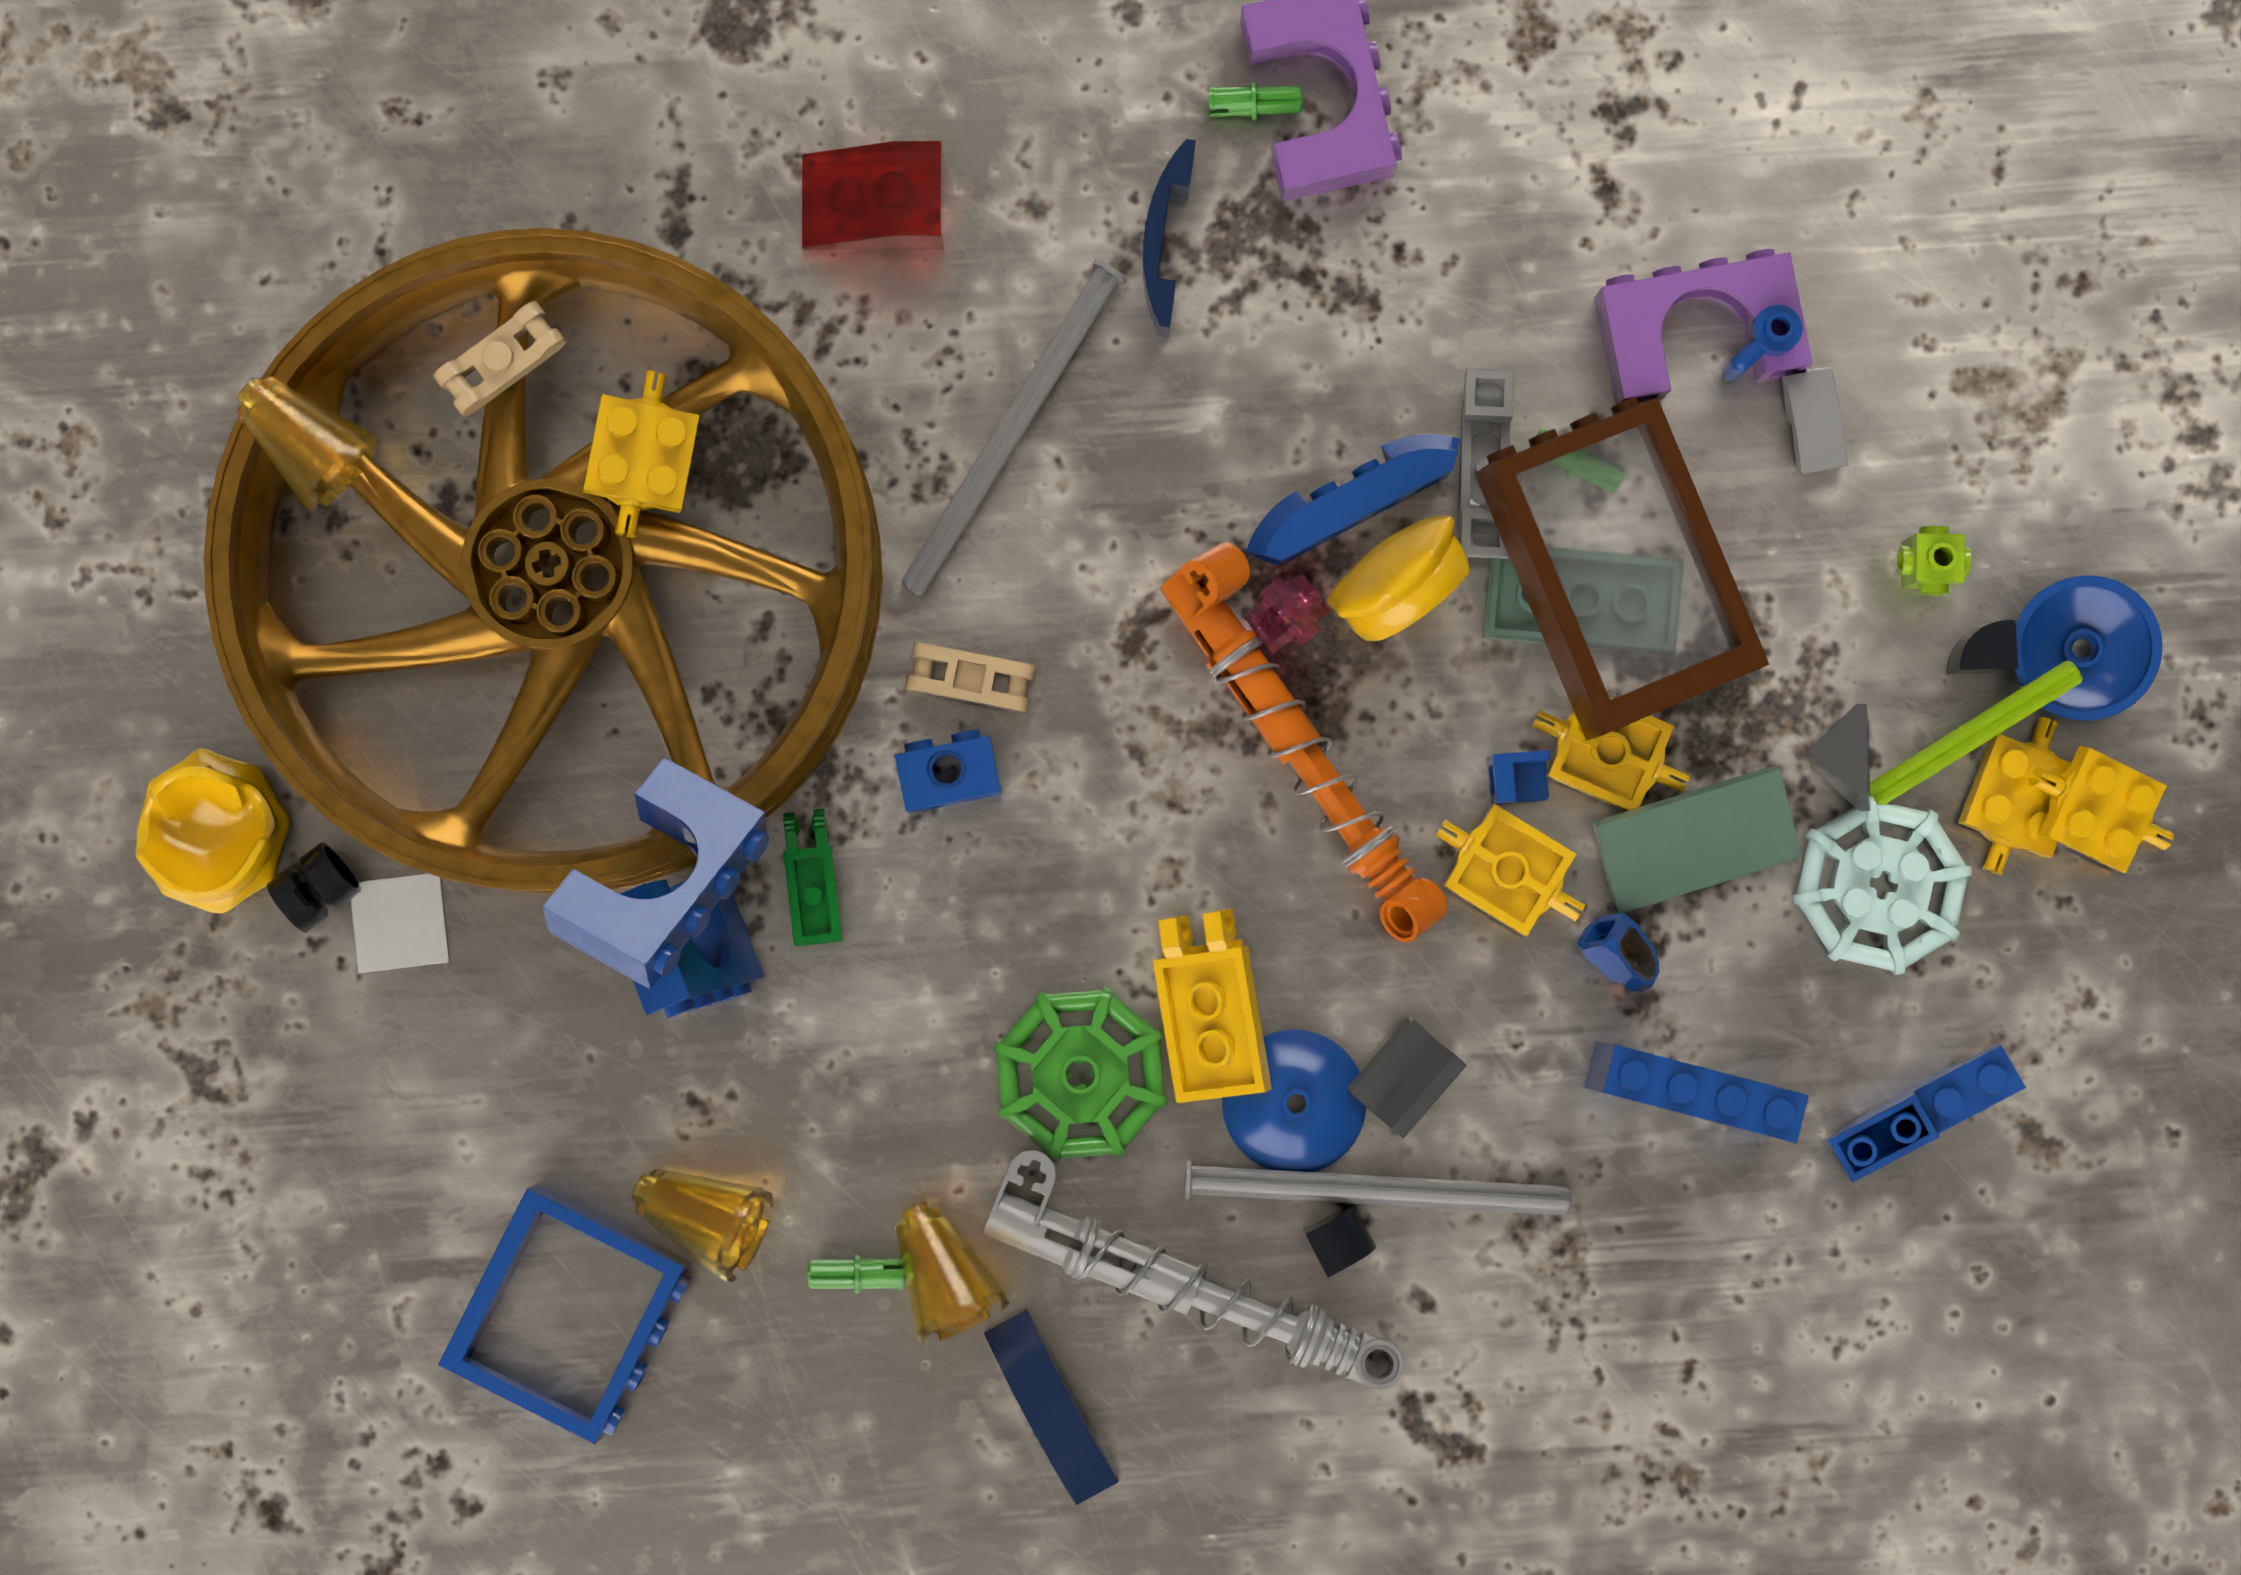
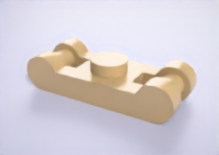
M532 301L521 307L514 314L513 318L457 359L445 363L435 371L434 379L442 389H449L455 397L454 406L462 416H469L479 410L565 345L566 340L556 328L551 329L544 320L546 313L537 301ZM529 331L535 342L527 350H524L517 339ZM477 369L484 381L476 387H471L465 377Z
M914 642L911 657L916 659L913 674L907 675L905 690L1017 713H1027L1029 699L1025 698L1028 681H1033L1036 666ZM934 662L947 664L944 681L931 679ZM996 674L1009 676L1006 693L992 691Z

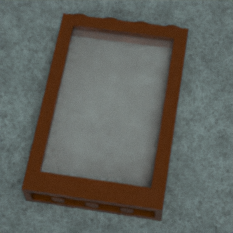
M1633 397L1611 407L1612 416L1599 420L1597 413L1587 415L1569 424L1572 429L1571 432L1558 436L1555 429L1546 431L1529 439L1528 442L1531 447L1517 453L1514 445L1498 450L1487 456L1489 465L1474 473L1586 741L1610 733L1770 665L1658 398L1640 404L1638 397Z

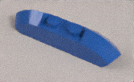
M1421 434L1396 439L1381 446L1385 463L1380 465L1377 459H1373L1351 472L1355 479L1339 487L1335 481L1321 486L1309 494L1312 499L1311 502L1306 503L1297 491L1293 492L1275 505L1262 519L1250 539L1246 553L1261 561L1282 566L1441 482L1453 470L1460 438L1439 434Z

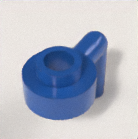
M1771 305L1763 309L1751 324V341L1723 367L1722 375L1724 379L1729 382L1738 380L1765 354L1780 356L1789 352L1802 336L1803 328L1799 315L1792 308L1785 305ZM1778 320L1783 322L1786 326V334L1783 336L1774 334L1771 330L1772 321Z

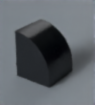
M2015 620L1993 622L1963 636L1949 655L1946 675L2004 673L2018 668Z
M1351 1204L1303 1229L1328 1278L1360 1261L1376 1248L1355 1204Z

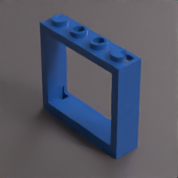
M538 1185L531 1186L526 1189L438 1366L596 1444L604 1437L605 1433L613 1436L619 1422L622 1421L626 1409L619 1405L627 1389L635 1392L648 1368V1365L641 1361L649 1345L657 1348L670 1324V1321L663 1317L671 1301L679 1304L685 1295L686 1288L692 1278L685 1273L691 1262ZM543 1214L664 1273L592 1419L470 1359Z

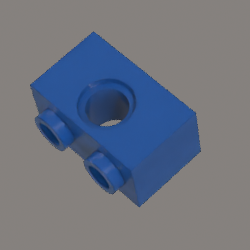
M979 729L952 734V743L933 747L932 739L904 744L905 752L895 754V760L906 812L911 814L1003 795L990 735L980 737ZM946 757L955 758L961 764V774L952 783H942L935 776L937 763Z

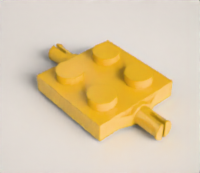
M646 371L642 398L629 400L606 394L601 395L582 493L606 497L620 505L615 534L624 535L627 518H629L626 537L630 538L636 537L640 510L658 508L677 513L681 512L700 416L674 410L661 403L667 375L661 372L658 373L655 390L653 391L652 387L656 371Z
M1539 709L1535 716L1538 719L1533 720L1531 728H1536L1557 738L1556 753L1546 776L1621 810L1629 811L1639 808L1646 792L1656 782L1682 793L1686 787V784L1683 783L1689 780L1690 774H1685L1664 764L1665 747L1675 726L1651 715L1587 741L1574 712L1563 720Z
M2039 716L2030 742H2019L2002 734H1998L1988 741L1958 821L1962 825L1979 831L1992 842L1985 863L1982 866V869L2002 875L2011 849H2023L2043 858H2052L2058 842L2039 833L2049 811L2051 795L2030 786L2029 777L2046 782L2032 775V771L2037 767H2041L2060 778L2070 767V762L2060 759L2049 749L2056 728L2059 725L2055 720L2051 721L2050 718Z
M2079 745L2070 767L2060 778L2041 767H2037L2032 771V775L2046 782L2029 777V785L2051 795L2049 811L2039 830L2040 834L2123 873L2127 872L2143 840L2158 847L2160 850H2166L2171 846V843L2157 836L2173 841L2174 834L2152 823L2153 815L2167 785L2090 747Z
M1496 804L1491 805L1481 824L1469 834L1447 821V819L1443 820L1440 827L1455 835V837L1441 828L1436 831L1434 836L1459 850L1456 864L1443 884L1444 888L1524 937L1528 936L1538 917L1550 907L1561 912L1574 922L1580 916L1578 912L1583 911L1585 904L1561 891L1564 875L1577 855L1576 853ZM1565 903H1566L1567 905H1569L1570 907L1574 908L1575 910H1577L1578 912H1576V911H1574L1573 909H1571V908H1569L1568 906H1566Z

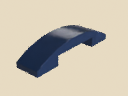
M1186 139L1181 144L1160 176L1151 199L1144 231L1143 281L1147 305L1159 336L1169 338L1176 280L1158 278L1169 197L1188 199L1196 143V140Z
M1026 1309L985 1331L984 1335L1022 1412L1075 1505L1118 1483L1119 1480L1097 1439L1093 1437L1049 1355L1050 1351L1028 1310Z

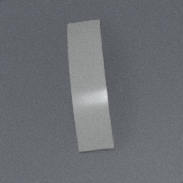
M1467 368L1465 371L1459 465V542L1465 551L1466 557L1509 558L1474 473L1489 465L1488 455L1510 446V422L1513 418L1514 371Z

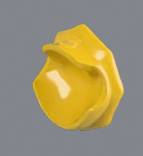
M1444 515L1432 516L1418 521L1381 541L1337 583L1327 597V603L1337 612L1339 617L1346 619L1357 635L1366 641L1386 639L1414 624L1443 602L1469 574L1470 568L1465 551L1454 534L1455 521L1453 517Z
M200 748L149 782L138 822L135 856L148 875L156 882L163 895L211 913L223 914L264 888L269 881L278 875L282 849L290 824L289 815L275 796L261 768L247 762L222 756L209 749Z

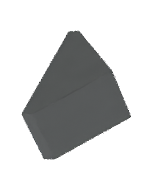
M1856 704L1807 752L1812 770L1858 810L1870 811L1869 718L1867 705Z

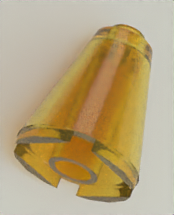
M257 377L252 379L243 387L236 398L241 403L237 414L302 505L312 514L317 513L318 503L324 508L327 507L364 471L359 466V460L364 453H367L373 459L381 444L380 440L371 432L273 377H268L263 381Z
M654 1169L649 1175H641L632 1191V1200L635 1201V1212L717 1277L729 1282L737 1279L732 1273L735 1268L738 1267L746 1270L756 1255L770 1222L762 1218L764 1205L773 1208L774 1201L772 1193L760 1187L662 1169Z
M923 1202L908 1208L900 1214L903 1221L897 1224L895 1229L916 1335L921 1345L930 1344V1334L937 1332L940 1341L986 1321L991 1318L987 1309L996 1303L1001 1311L1010 1304L1004 1290L940 1207L929 1208L927 1202Z

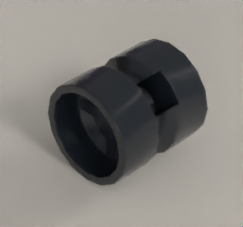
M323 842L300 858L299 869L288 867L266 885L269 895L280 911L296 928L305 933L328 917V907L330 905L340 908L361 892V886L347 864L330 846ZM304 881H307L310 887L319 896L318 898L315 899L310 891L304 886Z

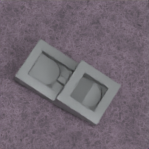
M1826 366L1782 374L1786 421L1792 424L1796 471L1800 474H1807L1849 466L1842 413L1832 368Z

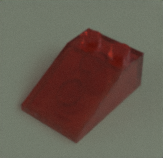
M890 141L802 154V249L944 250L945 156L942 142Z

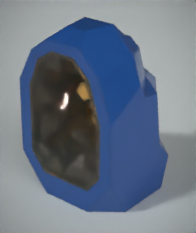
M1622 912L1598 917L1584 929L1577 942L1580 951L1587 961L1593 963L1611 982H1618L1630 991L1641 992L1651 988L1659 974V960L1654 946L1638 924Z

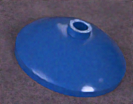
M2075 576L2057 581L2045 587L2025 605L2015 623L2018 668L2013 670L2021 687L2026 686L2064 661L2073 662L2080 671L2083 681L2079 685L2042 707L2057 716L2067 719L2099 720L2128 709L2148 691L2154 682L2161 664L2162 635L2152 609L2130 587L2106 577ZM2078 639L2085 640L2089 645V652L2081 658L2077 657L2072 650L2074 642Z
M1282 1030L1267 1034L1263 1038L1272 1090L1263 1093L1223 1097L1222 1111L1227 1130L1237 1147L1250 1160L1265 1169L1300 1172L1319 1171L1339 1160L1354 1144L1362 1129L1366 1107L1348 1091V1086L1360 1073L1359 1069L1343 1048L1320 1034L1306 1030ZM1294 1094L1302 1095L1305 1100L1303 1110L1298 1113L1289 1111L1287 1107L1288 1098Z

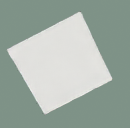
M428 873L359 882L361 892L351 899L358 973L449 963L440 877Z

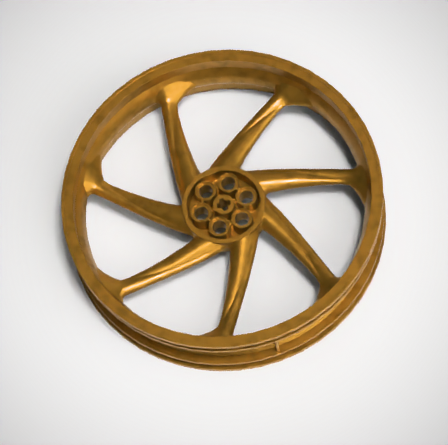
M530 228L499 230L457 238L417 251L391 263L341 293L296 333L277 354L253 388L231 430L221 457L207 513L204 576L205 598L212 639L227 686L244 722L267 758L296 792L327 820L362 844L403 865L444 879L486 888L553 894L569 873L575 869L613 890L643 884L668 876L697 863V857L687 846L653 827L645 835L620 843L583 850L542 852L506 849L487 845L481 838V831L546 735L580 680L600 641L606 636L613 641L644 695L662 734L672 762L716 785L676 662L658 613L640 574L641 566L673 567L751 583L791 595L807 603L812 613L818 635L820 660L814 677L796 712L776 741L749 771L729 788L720 787L764 811L766 819L782 807L810 777L839 736L858 698L867 673L880 619L883 581L881 538L873 496L861 459L828 392L805 357L779 327L748 299L710 273L656 248L629 239L590 231ZM582 287L631 295L663 306L699 324L729 344L730 356L725 362L662 398L661 403L674 410L702 415L722 400L739 392H744L768 400L792 414L817 461L828 495L835 532L836 565L831 571L823 573L712 531L645 510H640L635 538L626 537L629 518H627L624 535L615 534L621 506L608 501L606 497L582 493L592 442L571 455L540 479H531L526 451V375L485 405L477 470L475 519L470 528L463 527L413 493L350 439L339 424L340 407L346 382L362 365L387 344L419 323L456 305L490 294L496 296L500 302L497 329L513 318L514 314L521 307L532 301H537L542 307L547 302ZM529 331L517 339L524 350H527ZM303 443L311 444L407 545L470 601V606L464 611L441 619L365 638L328 644H303L295 638L270 605L269 565L272 534L280 498L293 463ZM539 509H548L550 521L547 527L541 531H531L529 527L531 515ZM584 522H595L597 525V535L594 540L588 544H578L575 537L578 527ZM503 543H513L515 555L512 561L506 565H497L494 559L496 549ZM550 557L561 563V565L554 567V576L552 577L542 571L543 568L549 566L548 558ZM606 568L609 573V581L606 587L600 591H590L587 585L589 574L595 569ZM516 589H524L527 596L525 606L518 612L510 613L506 608L508 595ZM562 602H571L574 608L572 619L565 625L556 626L552 620L554 608ZM529 651L531 654V661L523 684L487 760L468 793L455 808L442 811L398 809L374 793L342 764L320 738L294 693L296 683L301 679L423 668L477 661Z

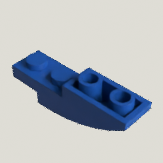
M1998 1043L1958 1065L1953 1063L1890 1098L1829 1137L1828 1142L1853 1183L1939 1138V1133L2025 1089L2026 1086L2002 1045Z

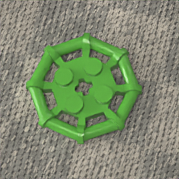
M1104 986L1103 990L1045 994L1042 991L1035 995L1036 1001L1001 1042H995L993 1051L997 1052L1001 1109L997 1112L1001 1120L1006 1118L1047 1153L1051 1161L1057 1162L1061 1158L1115 1154L1118 1158L1126 1154L1124 1149L1161 1106L1166 1107L1168 1097L1164 1095L1160 1039L1163 1038L1160 1029H1153L1112 993V988ZM1094 1010L1091 1025L1062 1027L1057 1014L1061 1012ZM1106 1015H1109L1135 1039L1125 1046H1121L1101 1028ZM1046 1020L1053 1033L1034 1054L1021 1048L1040 1024ZM1142 1051L1145 1088L1130 1085L1127 1056ZM1017 1061L1031 1064L1033 1093L1020 1098ZM1087 1061L1092 1065L1089 1075L1094 1079L1089 1086L1084 1083H1080L1076 1087L1072 1086L1068 1082L1072 1074L1067 1068L1072 1062L1080 1066ZM1128 1095L1140 1101L1118 1128L1115 1129L1108 1116L1125 1096ZM1037 1102L1060 1121L1055 1133L1053 1134L1026 1110ZM1099 1122L1104 1135L1067 1138L1069 1124Z

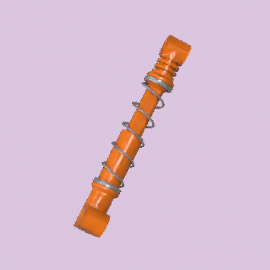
M1222 542L1185 563L1161 585L1159 590L1206 655V667L1210 671L1209 674H1213L1212 678H1216V683H1225L1244 710L1241 719L1251 720L1270 748L1267 756L1271 758L1277 757L1282 765L1289 762L1299 775L1300 779L1296 783L1293 793L1302 795L1311 792L1325 812L1326 816L1322 820L1319 830L1322 832L1337 830L1348 845V851L1342 863H1345V867L1348 868L1350 873L1359 874L1362 879L1368 876L1371 881L1366 885L1369 889L1374 886L1376 887L1377 891L1373 894L1375 898L1383 897L1384 901L1380 903V918L1387 932L1398 941L1411 942L1444 918L1448 908L1446 898L1442 890L1429 879L1420 878V876L1414 879L1411 876L1416 872L1415 869L1411 867L1407 870L1404 865L1409 862L1408 859L1404 857L1400 860L1397 856L1402 851L1399 848L1400 837L1396 831L1393 830L1392 826L1386 829L1378 828L1384 819V813L1372 812L1366 814L1352 794L1358 782V776L1351 774L1340 776L1326 757L1332 745V739L1320 736L1304 713L1306 708L1305 701L1294 699L1278 676L1280 671L1279 664L1269 663L1259 649L1263 641H1260V637L1257 636L1255 631L1245 629L1226 602L1247 583L1250 568L1244 553L1232 543ZM1327 741L1328 744L1322 751L1317 743ZM1354 778V781L1348 788L1343 780ZM1304 782L1307 789L1298 791V788ZM1380 816L1374 825L1370 818ZM1328 819L1334 825L1328 828H1323Z

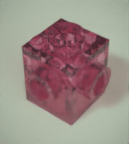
M1301 573L1285 583L1282 577H1279L1258 594L1263 601L1247 613L1244 619L1271 654L1274 655L1293 641L1300 648L1322 631L1317 623L1330 613L1331 609L1324 602L1317 588Z

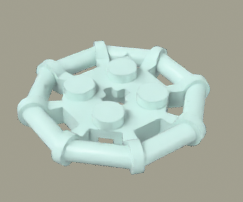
M1871 796L1870 811H1860L1853 806L1820 828L1809 830L1805 836L1808 844L1797 894L1792 895L1794 905L1798 904L1828 950L1826 953L1827 957L1834 962L1842 959L1889 970L1892 975H1900L1905 973V968L1948 941H1956L1960 935L1957 928L1968 877L1972 876L1973 872L1972 867L1965 864L1938 822L1939 815L1931 809L1924 812L1890 803L1877 805L1874 797ZM1879 821L1912 829L1908 832L1904 841L1880 835ZM1861 825L1865 838L1853 847L1843 850L1835 842V840ZM1925 838L1943 864L1944 869L1931 871L1927 858L1920 854L1916 848ZM1826 855L1835 860L1829 889H1818ZM1884 872L1888 874V881L1893 883L1892 892H1886L1883 899H1879L1876 897L1877 889L1870 887L1871 878H1879L1881 873ZM1934 882H1947L1940 916H1937L1928 911ZM1831 899L1844 915L1842 917L1846 924L1839 932L1820 902ZM1917 921H1920L1925 927L1930 929L1905 946H1901L1898 933L1912 927ZM1858 930L1883 935V949L1854 943L1853 940Z

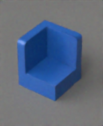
M1550 750L1493 754L1487 757L1491 805L1547 800L1549 798V789L1546 776V762L1551 760Z

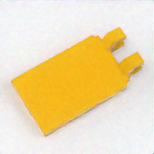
M1233 908L1202 914L1206 944L1192 946L1194 937L1189 915L1158 920L1163 950L1161 951L1162 958L1152 961L1176 1103L1263 1093L1272 1090L1248 945L1243 946L1242 939L1236 940L1238 931Z

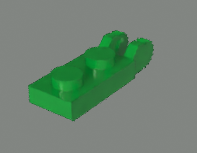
M824 808L813 810L812 827L815 832L816 847L799 849L800 828L795 812L784 813L783 822L787 851H783L794 947L843 942L833 846H829Z

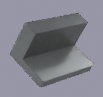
M1407 1018L1348 1086V1091L1404 1139L1467 1065L1457 1055L1432 1037L1415 1020Z

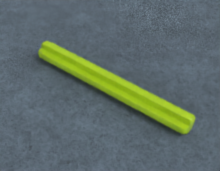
M2062 662L1870 782V797H1874L1877 805L1891 802L2079 685L2083 681L2080 671L2073 662Z

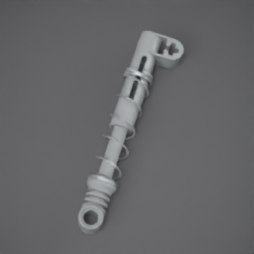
M1028 1150L1021 1152L1010 1163L982 1235L1062 1266L1065 1274L1072 1276V1278L1076 1277L1077 1280L1088 1276L1114 1286L1120 1297L1132 1293L1158 1304L1162 1314L1175 1310L1187 1315L1191 1306L1200 1309L1201 1324L1205 1330L1215 1327L1222 1318L1242 1325L1243 1339L1247 1347L1256 1345L1265 1335L1285 1342L1286 1358L1290 1364L1294 1363L1295 1366L1298 1365L1304 1368L1311 1364L1318 1366L1320 1362H1323V1369L1329 1371L1334 1366L1335 1374L1341 1375L1343 1371H1346V1378L1375 1389L1389 1388L1397 1383L1402 1376L1404 1360L1397 1346L1366 1332H1361L1357 1336V1329L1353 1327L1346 1332V1325L1343 1323H1339L1337 1327H1334L1335 1321L1328 1318L1326 1311L1318 1308V1306L1314 1307L1312 1304L1305 1312L1294 1316V1300L1292 1296L1286 1298L1279 1309H1276L1250 1298L1251 1282L1249 1279L1243 1281L1236 1292L1230 1291L1208 1282L1209 1267L1207 1262L1199 1267L1167 1255L1164 1245L1154 1250L1124 1238L1122 1229L1116 1230L1114 1233L1101 1229L1100 1220L1096 1221V1219L1090 1217L1078 1220L1047 1208L1046 1204L1055 1183L1056 1171L1049 1156L1041 1151ZM1032 1161L1041 1164L1039 1172L1046 1176L1043 1184L1035 1182L1031 1189L1032 1192L1044 1196L1041 1205L1005 1192L1008 1182L1022 1187L1024 1178L1017 1174L1020 1166L1028 1168ZM1047 1229L1082 1242L1080 1251L1044 1238ZM1093 1247L1100 1249L1095 1258L1090 1256ZM1104 1252H1108L1118 1256L1117 1266L1099 1259ZM1122 1258L1135 1263L1132 1272L1121 1268ZM1247 1285L1246 1296H1243L1240 1293ZM1289 1303L1288 1313H1286L1283 1310ZM1205 1311L1218 1316L1208 1326L1205 1324ZM1247 1328L1261 1334L1253 1342H1249ZM1380 1349L1388 1356L1389 1366L1382 1376L1372 1377L1366 1371L1365 1359L1373 1350Z

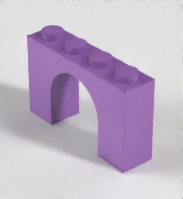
M1266 0L1242 6L1240 22L1251 66L1299 55H1315L1337 65L1347 76L1353 90L1354 107L1346 119L1338 126L1322 133L1274 143L1272 160L1282 202L1393 177L1397 165L1396 161L1402 160L1401 145L1397 132L1389 133L1386 116L1391 115V104L1386 86L1378 87L1375 70L1380 69L1377 44L1375 41L1368 42L1364 25L1370 23L1367 1Z
M1763 249L1747 254L1745 261L1728 263L1727 257H1720L1701 262L1699 264L1700 269L1682 272L1681 266H1670L1654 271L1652 278L1635 281L1634 275L1628 274L1608 279L1606 286H1603L1595 296V303L1615 404L1617 405L1633 397H1638L1640 403H1645L1655 398L1662 400L1671 391L1661 337L1662 324L1667 311L1671 307L1688 299H1711L1728 307L1742 323L1748 343L1751 341V324L1763 309L1778 304L1792 308L1801 319L1802 336L1799 342L1786 354L1780 356L1763 355L1752 366L1755 382L1781 378L1782 374L1807 370L1813 362L1791 253L1775 255L1774 249ZM1778 320L1772 321V332L1778 336L1785 335V324Z

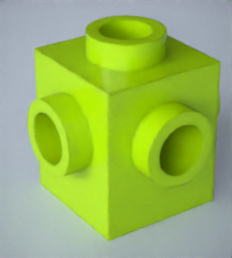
M1948 526L1920 527L1919 533L1901 542L1897 554V570L1899 575H1901V589H1919V595L1921 596L1949 595V589L1965 582V576L1970 574L1972 566V553L1969 547H1965V534H1949ZM1935 552H1939V564L1934 560Z

